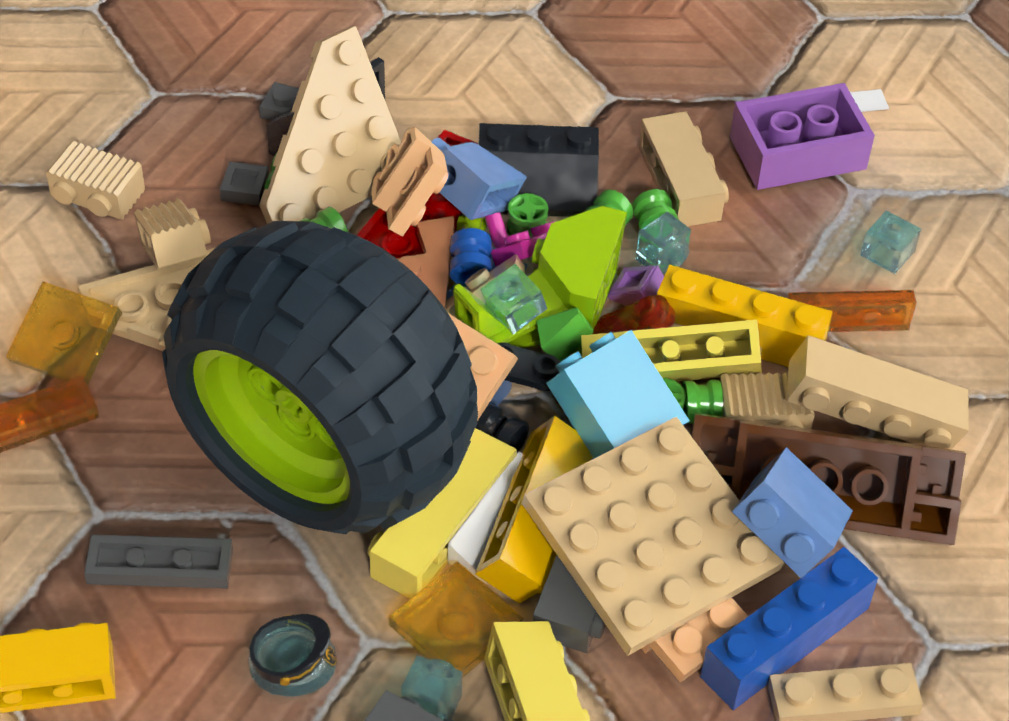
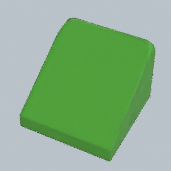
M576 307L537 321L543 351L546 354L555 356L561 362L568 358L582 344L581 335H591L593 333L592 326Z

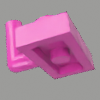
M500 212L485 216L493 246L496 248L491 252L495 267L516 254L520 260L533 256L538 238H546L550 225L554 221L530 228L531 237L528 230L507 236Z

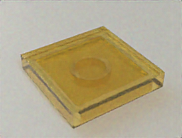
M43 281L6 358L17 365L86 389L123 312L117 306Z
M457 561L389 616V626L456 684L484 660L493 622H523L524 618Z

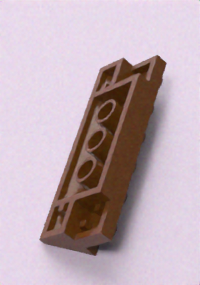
M695 413L692 438L739 501L754 478L787 447L853 510L844 529L955 545L962 502L959 496L966 458L964 451Z

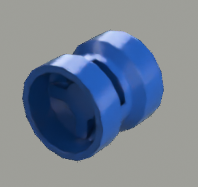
M466 228L456 231L451 236L450 253L454 258L450 262V276L455 283L467 286L465 281L477 271L486 268L488 272L492 270L491 259L488 258L492 252V240L487 232L476 228Z

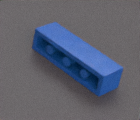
M843 547L708 645L705 651L700 678L732 710H735L767 686L770 675L783 674L868 610L878 577L848 549Z

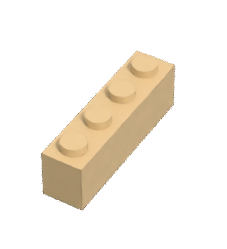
M809 335L789 360L786 400L788 402L917 445L953 449L969 431L968 389Z

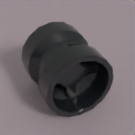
M489 403L478 419L476 429L516 448L518 453L527 439L529 424L518 417L509 418L505 416L502 408Z

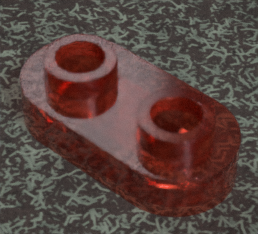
M646 296L635 303L603 315L597 321L592 334L668 328L673 325L676 313L664 296Z

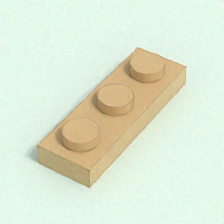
M912 663L770 675L767 685L775 721H855L920 715L923 707Z

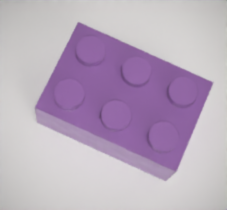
M845 83L735 102L730 138L757 190L866 170L875 136Z

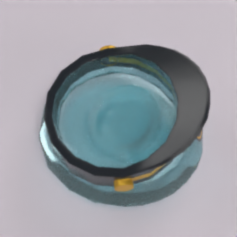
M298 614L275 618L262 625L252 637L249 647L250 656L248 664L253 680L260 688L269 693L287 697L306 695L322 688L334 675L337 664L336 651L330 641L331 633L328 624L319 616Z

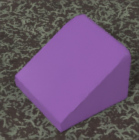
M658 265L623 268L608 293V297L614 302L641 312L654 314L656 295L664 276Z

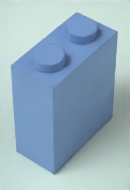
M786 447L754 478L732 512L802 578L834 549L853 510Z

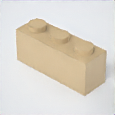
M687 111L642 119L639 149L657 188L667 192L671 198L672 209L675 210L679 219L678 228L721 221L724 203H727L729 199L726 182L723 179H719L715 171L714 158L710 152H706L702 144L701 131L698 126H693Z

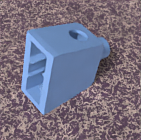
M438 137L431 141L445 155L448 179L440 193L470 220L508 210L509 202L517 196L527 178L524 174L476 143L469 142L450 146Z

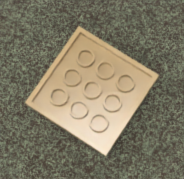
M677 416L524 494L522 505L627 656L780 571L785 563L732 512L739 499Z

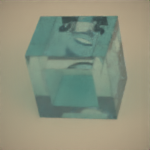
M886 210L865 233L860 256L896 274L916 251L921 228Z
M667 211L639 231L636 260L644 266L658 265L662 274L667 271L669 264L677 267L681 266L689 255L688 247L691 229Z
M516 264L509 267L480 289L488 308L512 334H515L548 309L541 290Z
M417 655L401 686V697L413 698L423 706L425 711L442 720L452 719L462 698L463 671L455 669L446 661L440 659L429 660Z

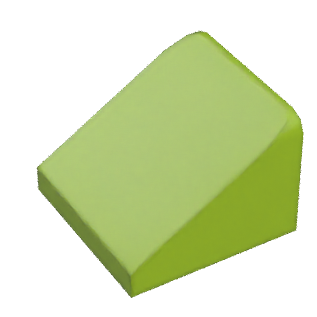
M461 284L454 286L455 317L487 338L505 329V325L483 301Z

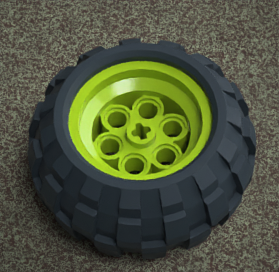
M273 221L258 229L254 227L224 241L187 274L169 308L167 315L172 321L164 333L165 350L162 352L169 392L182 422L197 445L211 462L245 494L271 512L304 527L339 534H347L350 531L365 533L376 528L378 525H381L383 529L392 527L425 509L454 478L477 426V386L470 369L472 364L459 331L446 309L422 280L402 262L370 241L335 227L328 228L309 221Z

